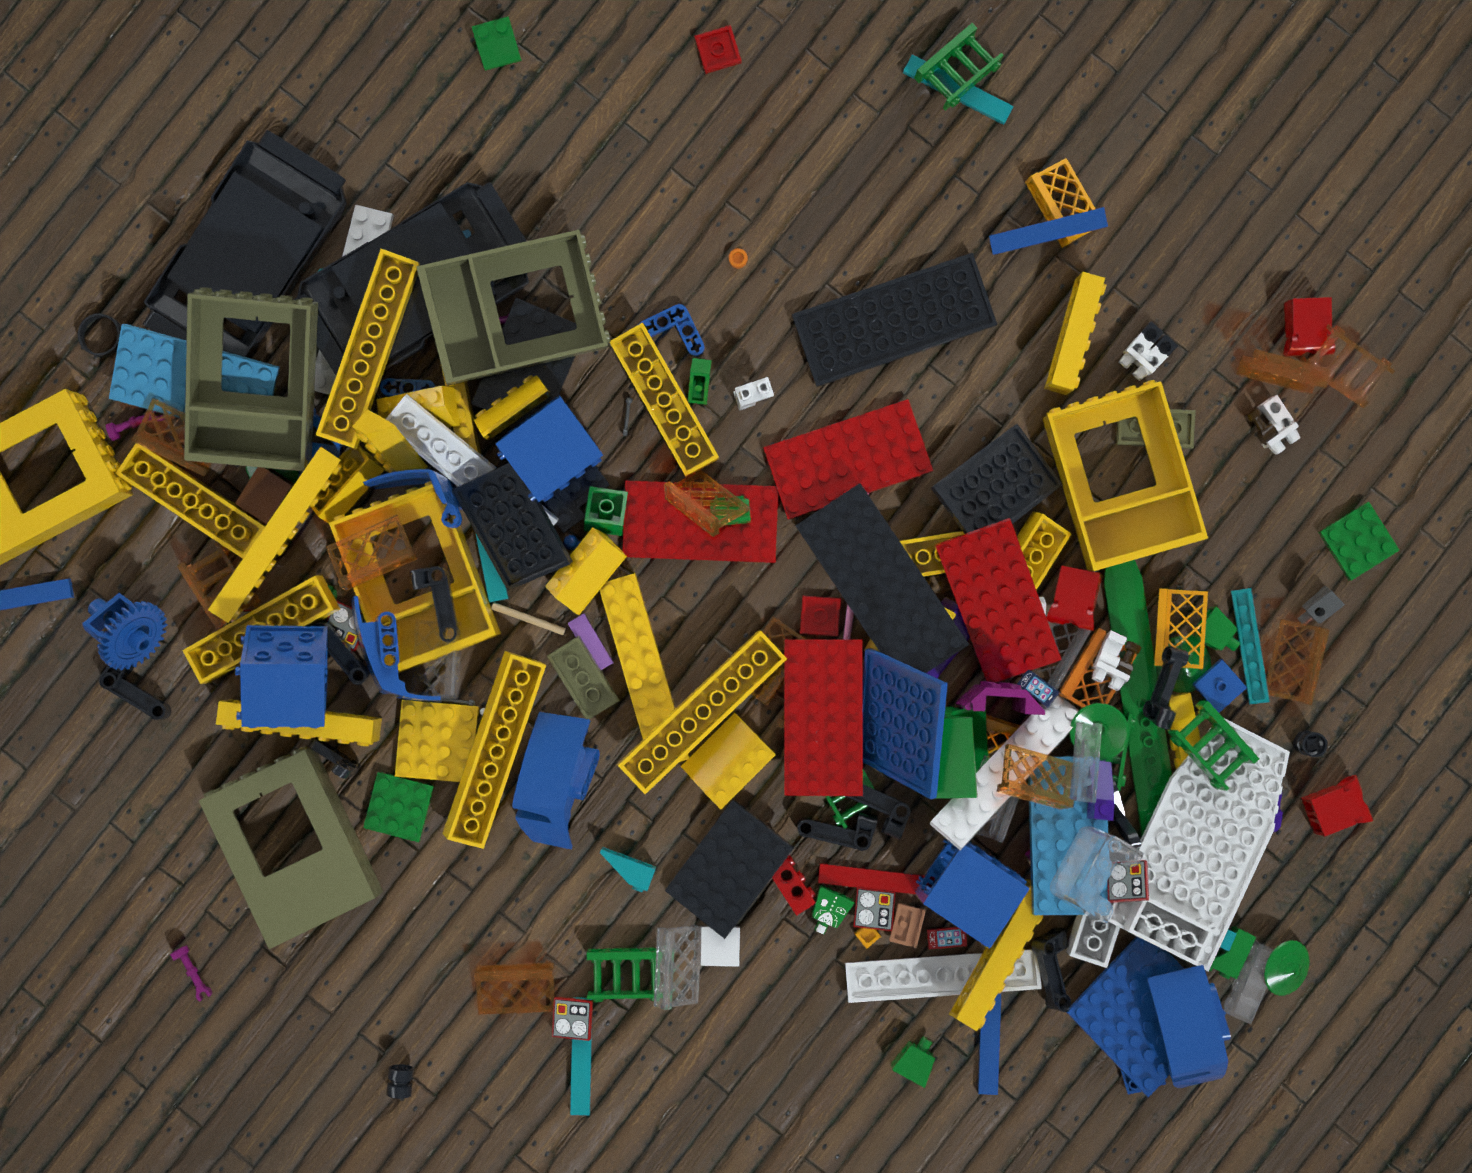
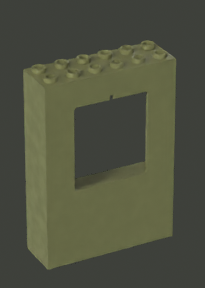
M580 230L416 266L445 381L448 386L607 348L610 337L608 330L604 331L603 328L604 323H606L603 311H599L598 306L601 304L598 292L594 291L596 280L594 273L589 271L591 260L589 253L585 254L586 239L584 234H580ZM561 266L569 296L573 295V298H570L577 328L572 331L506 345L490 285L491 281Z
M212 288L194 289V292L188 294L185 461L296 471L305 470L312 460L318 302H312V298L292 300V296L272 298V294L252 296V292L232 294V290L212 292ZM225 317L256 320V317H258V321L290 324L287 397L222 390L223 322Z
M308 746L292 751V756L288 754L274 760L275 764L272 762L257 768V773L256 771L249 772L238 777L239 780L230 781L220 788L211 790L203 794L205 798L199 800L269 949L371 901L384 892L318 753L308 748ZM292 783L323 849L269 876H264L239 825L234 810L260 798V793L264 796L284 785Z

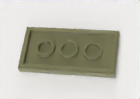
M1170 409L1181 448L1193 449L1196 410ZM1136 417L1117 421L1116 445L1145 446Z
M580 636L547 655L585 719L593 718L620 701Z

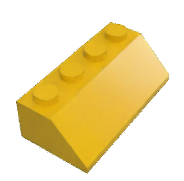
M438 386L376 399L378 415L384 419L389 416L407 394L446 427L459 426L454 387Z
M367 409L352 426L357 432L356 437L366 443L365 447L375 454L374 458L378 462L384 464L383 468L388 473L426 469L428 467L397 427Z
M358 445L357 450L348 447L339 457L342 460L340 462L343 465L337 475H331L330 481L332 482L326 491H320L318 496L321 498L315 507L310 506L316 515L327 523L334 521L333 518L346 514L368 490L369 486L364 485L363 482L380 476L385 470L360 445Z
M1033 511L1017 535L1037 590L1071 536V533L1044 514Z
M593 527L571 553L570 557L573 562L560 568L545 586L557 600L577 615L581 614L627 557L607 534Z

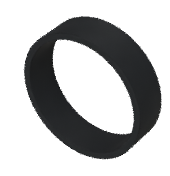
M92 314L86 317L79 326V343L86 352L98 357L111 356L117 352L121 325L117 320L108 315ZM98 318H109L112 320L118 332L115 345L104 353H93L87 347L84 339L87 326Z

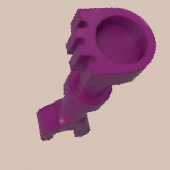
M151 410L145 415L136 418L131 417L123 423L115 425L111 422L105 426L109 438L115 441L121 439L119 432L129 428H137L140 424L148 421H163L165 416L157 417L156 411Z
M185 945L170 955L173 961L181 959L187 970L185 972L187 977L190 976L196 987V999L200 1002L203 999L201 992H205L209 997L212 995V990L202 983L197 973V967L193 966L187 955L190 949Z

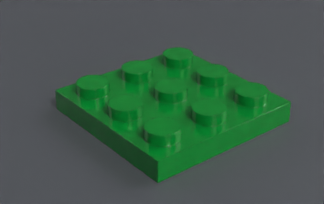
M1370 502L1364 503L1318 532L1348 581H1352L1400 551Z
M379 771L363 828L420 842L435 786Z

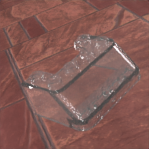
M1084 826L1079 830L1050 884V891L1055 897L1095 921L1108 923L1113 913V906L1108 900L1101 897L1100 893L1118 861L1125 866L1134 867L1139 864L1144 853L1114 835L1092 826Z

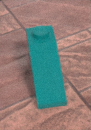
M602 847L600 854L629 885L633 886L632 889L643 892V890L648 891L656 866Z

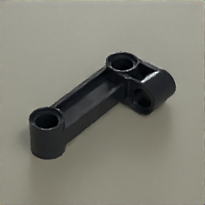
M443 567L409 571L413 591L431 587L440 638L445 642L457 641L460 637V630L448 571ZM438 570L443 574L440 581H437L434 577L435 572ZM448 628H452L454 631V636L451 639L446 637V630Z
M320 621L313 625L328 626V653L348 675L350 681L358 685L368 680L370 677L368 667L362 663L334 630L332 624L329 621ZM356 670L363 672V679H359L356 676Z
M1169 646L1163 650V665L1151 699L1146 701L1143 706V715L1156 726L1171 730L1176 716V712L1168 706L1180 669L1187 664L1189 658L1186 650Z
M132 665L128 670L125 667L123 670L119 668L116 670L110 666L106 667L99 678V684L103 689L115 694L154 720L167 719L171 715L172 711L169 704L164 703L126 679L134 668ZM110 676L114 678V683L112 686H110L108 683V679L110 678ZM159 706H161L163 709V713L161 716L157 714V708Z
M864 784L863 796H845L887 814L888 817L884 822L881 832L895 839H901L911 812L905 801H901ZM897 807H906V813L898 815L896 813Z
M859 812L855 830L850 828L844 829L841 826L809 818H802L797 823V830L803 837L865 851L871 845L878 816ZM803 823L811 825V829L808 832H803L800 829ZM864 836L867 838L866 844L858 845L857 839Z
M1059 927L1053 928L1035 938L1031 947L1037 956L1046 992V1006L1053 1010L1067 1012L1071 1007V999L1066 994L1057 954L1066 949L1069 944L1065 929Z

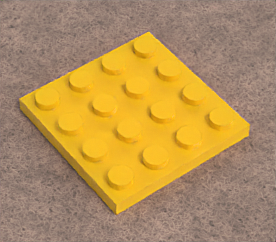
M403 699L401 703L395 776L460 782L477 734L479 706Z

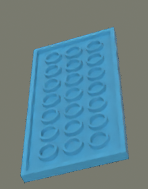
M122 324L109 399L185 419L187 341L129 324ZM223 351L222 390L273 396L279 366Z
M1046 757L1028 777L1032 915H1108L1111 910V903L1108 902L1107 883L1110 874L1108 821L1087 819L1091 760H1098L1096 757Z

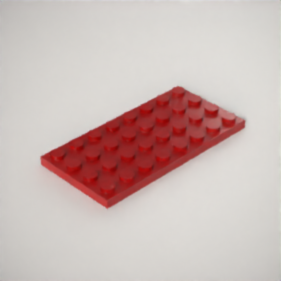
M909 399L763 447L787 520L820 510L859 483H861L868 494L933 472Z
M625 481V492H628L624 517L623 553L628 558L776 563L778 490L776 486ZM734 496H744L745 499H749L751 523L712 526L710 502H714V498L725 497V501L733 500Z
M1010 518L935 544L986 681L998 682L1025 673L1028 670H1034L1062 660Z
M785 640V657L787 660L785 661L784 796H863L862 640Z

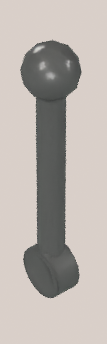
M626 397L625 399L627 405L623 436H627L630 404L633 401L631 397Z
M438 695L441 696V700L436 701L438 703L444 701L475 706L474 700L465 701L443 698L442 695Z

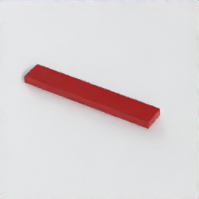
M820 863L818 883L916 894L915 891L919 886L916 881L919 880V876L924 878L925 875ZM927 882L926 886L928 885L931 888L932 885Z

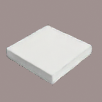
M702 926L701 966H739L740 927L735 926L724 939L709 926Z

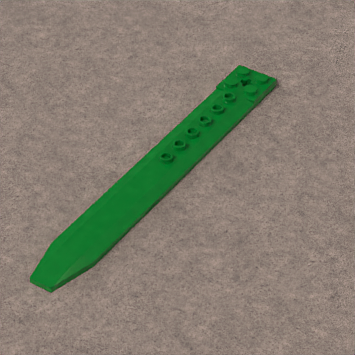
M1131 560L1105 568L1103 584L1110 631L1112 630L1126 637L1125 645L1127 641H1131L1142 647L1132 663L1133 671L1130 674L1129 680L1119 689L1123 715L1126 718L1127 713L1133 714L1132 718H1135L1134 729H1130L1128 751L1142 837L1172 776L1165 729L1156 726L1143 715V706L1146 701L1151 699L1157 682L1156 666L1154 665L1155 659L1143 579L1136 561ZM1120 651L1119 657L1123 659L1126 651Z

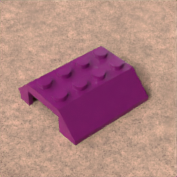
M980 681V685H973L955 702L957 706L966 710L973 708V711H985L986 695L1012 697V710L1024 714L1045 715V710L1027 690L1021 689V685L999 682L998 684Z

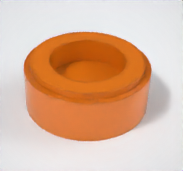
M737 248L730 252L729 263L733 268L741 269L747 264L748 256L743 249Z

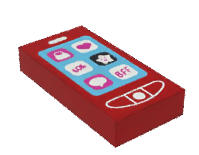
M957 926L926 929L928 949L967 946L966 932Z

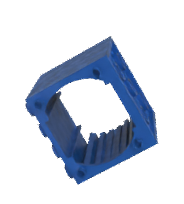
M560 395L496 442V446L499 448L497 455L501 456V460L504 458L508 460L529 488L531 493L528 496L529 498L532 496V502L535 499L538 502L541 500L546 502L554 496L553 492L559 488L561 491L570 484L569 480L575 476L577 479L586 473V467L589 465L594 467L602 461L601 457L603 456L598 446Z
M247 625L245 636H241L243 650L240 667L235 669V675H240L241 712L237 711L236 717L237 720H241L242 727H324L327 699L328 626Z
M944 838L943 842L946 844L926 872L925 877L919 876V880L916 881L919 886L915 893L928 908L990 949L1030 888L1025 885L1027 881L1008 866H1004L993 856L988 855L977 845H973L969 841L960 851L949 840ZM927 882L932 885L931 888L928 885L926 886Z

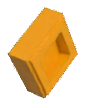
M859 928L854 932L866 949L881 938L879 932L874 929Z

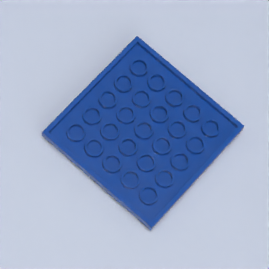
M872 648L865 649L863 669V762L923 796L934 799L937 797L948 683Z
M1136 936L1077 998L1066 1013L1145 1096L1149 1097L1170 1075L1147 978L1183 970L1184 968L1168 951Z

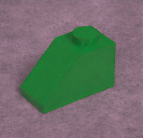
M692 359L688 395L689 403L707 405L712 360Z

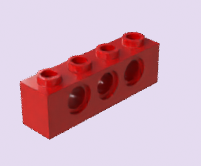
M789 854L772 879L797 916L816 904L814 899L816 894L811 887H806L804 875L800 870L798 872L793 867L795 862ZM784 870L792 872V876L789 879L781 877V873ZM793 887H801L802 893L794 895L791 892Z

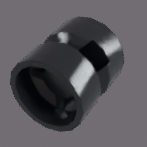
M1305 730L1295 736L1293 743L1298 753L1310 757L1322 756L1328 746L1327 740L1322 734Z
M405 1064L389 1066L388 1079L390 1082L387 1083L386 1092L388 1097L396 1099L411 1097L413 1084L410 1081L413 1079V1066Z

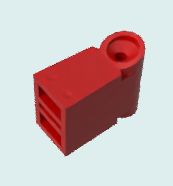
M1332 297L1296 298L1284 302L1285 335L1287 338L1283 350L1284 356H1301L1306 352L1315 355H1333L1335 353V343L1331 335Z
M1061 566L1054 603L1047 614V621L1056 624L1072 623L1078 628L1094 631L1093 613L1101 583L1100 573Z
M1356 775L1346 777L1335 786L1301 797L1314 834L1325 837L1357 823L1373 821L1369 807L1363 800L1362 788Z

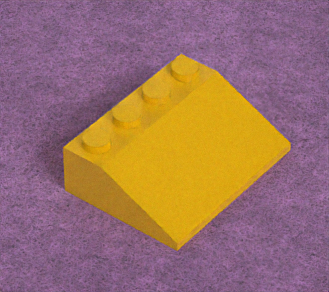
M532 375L528 376L522 381L524 383L519 388L513 387L507 392V397L504 399L498 398L491 404L493 407L489 410L483 409L475 415L477 418L474 422L484 438L491 440L551 396L537 375L534 377Z
M734 713L681 765V768L722 809L776 754Z

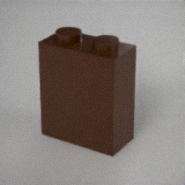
M257 467L235 504L240 506L239 509L248 515L252 514L256 517L255 520L266 525L295 483L272 468Z

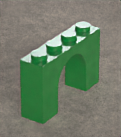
M1233 926L1231 931L1237 934L1230 951L1221 948L1209 971H1212L1213 968L1218 970V974L1226 979H1230V977L1238 978L1256 939L1254 935Z

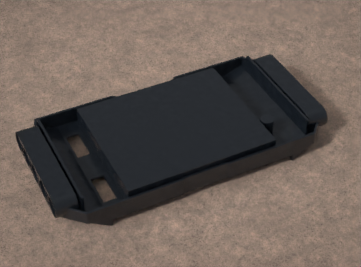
M269 130L265 131L258 143L247 140L212 194V205L189 241L179 246L145 299L144 303L151 311L143 325L154 332L187 341V306L174 298L179 289L186 294L194 292V289L212 288V292L232 290V294L252 292V296L260 294H272V298L289 296L336 223L341 220L347 204L343 189L346 179ZM256 317V320L226 318L245 330L246 333L240 340L223 329V351L251 358L257 352V347L273 322L258 321V317Z
M466 182L401 221L397 226L372 241L366 242L301 281L297 298L293 300L312 298V302H318L316 345L334 374L337 375L380 249L417 261L420 265H425L527 241L491 182L483 186ZM460 210L475 232L468 238L465 237L452 216ZM527 273L503 278L504 280L497 284L491 281L490 285L495 304L500 303L511 295H515L529 284ZM417 275L384 372L422 350L425 342L434 337L419 275Z

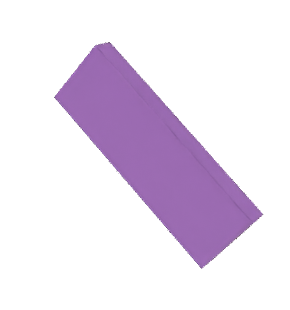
M585 613L568 623L575 637H581L601 670L614 663Z

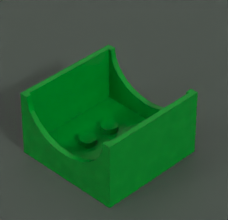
M986 706L985 711H973V708L966 710L961 707H945L936 798H977L976 773L989 760Z

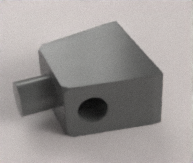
M1324 586L1302 606L1306 612L1297 619L1305 627L1313 620L1321 624L1345 604L1332 590Z

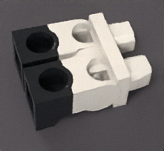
M1152 321L1146 324L1138 336L1125 349L1124 355L1119 361L1126 369L1134 363L1138 368L1133 372V376L1139 381L1152 374L1178 347L1166 334L1161 337L1164 332Z

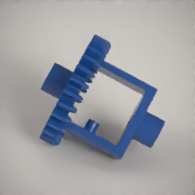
M118 593L108 602L101 598L92 601L88 607V613L91 617L82 623L84 630L101 643L97 645L100 658L108 666L116 670L117 668L123 670L124 667L128 670L131 665L136 667L138 661L142 664L144 657L149 659V653L156 652L154 647H160L158 641L164 640V637L161 635L166 633L164 628L167 626L165 623L167 618L164 617L165 614L156 605L144 601L132 603L121 593Z

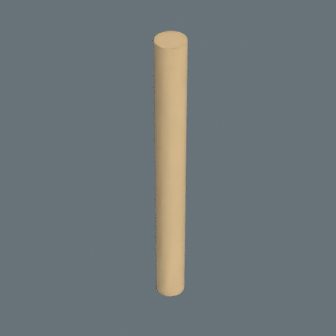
M495 602L491 608L492 610L564 635L566 630L564 627Z

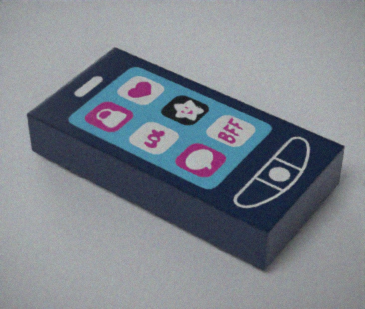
M1032 670L1026 671L1017 683V685H1021L1022 689L1027 690L1030 695L1048 708L1060 693Z

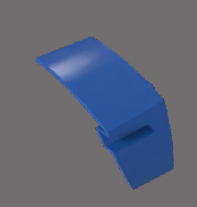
M354 596L351 604L359 644L379 692L382 694H394L396 698L406 700H441V696L415 695L406 691L405 683L399 680L398 676L399 650L394 614L383 612L377 616L375 622L362 623L358 596ZM382 616L390 618L389 626L382 625ZM385 635L390 636L392 639L390 646L383 644L382 640ZM386 655H390L394 659L391 666L386 665L384 662Z
M539 712L525 752L512 807L518 809L515 816L516 821L533 842L572 850L573 846L568 832L571 808L575 799H585L600 756L598 749L583 746L591 722L590 719Z
M1204 965L1147 978L1160 1025L1173 1085L1177 1088H1184L1223 1078L1228 1066L1224 1041L1230 1040V1032L1214 983L1208 982Z

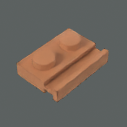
M898 903L889 941L917 948L926 910Z

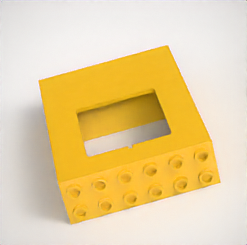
M1155 380L1147 381L1139 386V388H1136V385L1130 386L1118 394L1117 391L1109 392L1101 399H1098V396L1087 399L1084 404L1075 402L1069 404L1063 410L1060 407L1049 410L1043 418L1087 571L1093 572L1208 539L1161 381L1156 383ZM1136 417L1156 485L1096 503L1093 501L1074 435L1103 426V421L1107 425Z
M64 389L0 423V453L57 423L70 449L76 450L72 453L86 478L85 482L23 514L0 471V565L134 495L131 491L132 485L115 474L121 464L116 462L114 450L110 445H107L105 441L106 435L101 428H98L96 424L97 418L88 409V401L83 394Z
M431 481L425 483L423 488L413 487L406 490L407 494L392 495L388 497V501L373 502L367 509H363V507L357 508L352 511L351 515L345 516V514L336 516L333 518L334 521L329 523L354 592L358 596L359 605L366 623L375 622L377 616L383 612H391L396 618L399 650L398 673L501 635L461 525L457 528H449L442 523L441 517L447 504L441 502ZM450 515L448 522L454 523L453 520L456 516ZM426 516L431 517L454 579L450 586L460 630V637L457 641L445 642L440 638L432 591L399 604H394L372 546L371 537L398 527L397 523H400V526ZM382 616V625L389 626L390 618ZM448 628L446 630V637L451 639L454 636V631L452 628ZM385 635L382 640L383 644L390 646L392 639L390 636ZM386 655L384 662L386 665L391 666L394 659L392 656Z

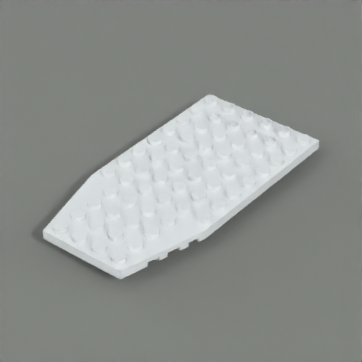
M1225 719L1227 723L1260 759L1255 764L1242 763L1224 781L1229 787L1227 791L1216 790L1209 783L1210 779L1189 755L1170 777L1140 840L1141 847L1136 849L1131 861H1147L1149 901L1111 903V910L1104 917V920L1196 966L1204 965V969L1208 972L1274 831L1275 814L1278 813L1279 808L1277 806L1279 794L1282 793L1283 788L1281 787L1282 779L1286 773L1290 753ZM1217 734L1198 752L1205 761L1224 744L1225 739L1223 736ZM1230 748L1211 768L1217 775L1221 774L1237 758L1238 753Z

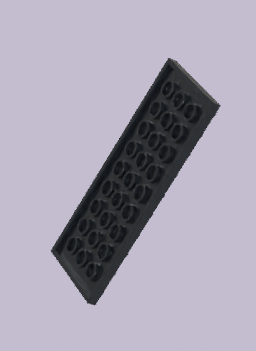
M973 253L792 314L816 387L998 325Z
M861 483L796 525V528L880 653L927 673L969 645Z

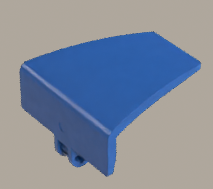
M429 469L397 471L363 482L364 485L383 489L425 484L431 481L441 502L447 504L441 517L442 523L449 528H457L462 523V516L459 510L463 509L452 491L456 487L455 484L447 477ZM450 515L456 516L453 520L454 523L448 522Z

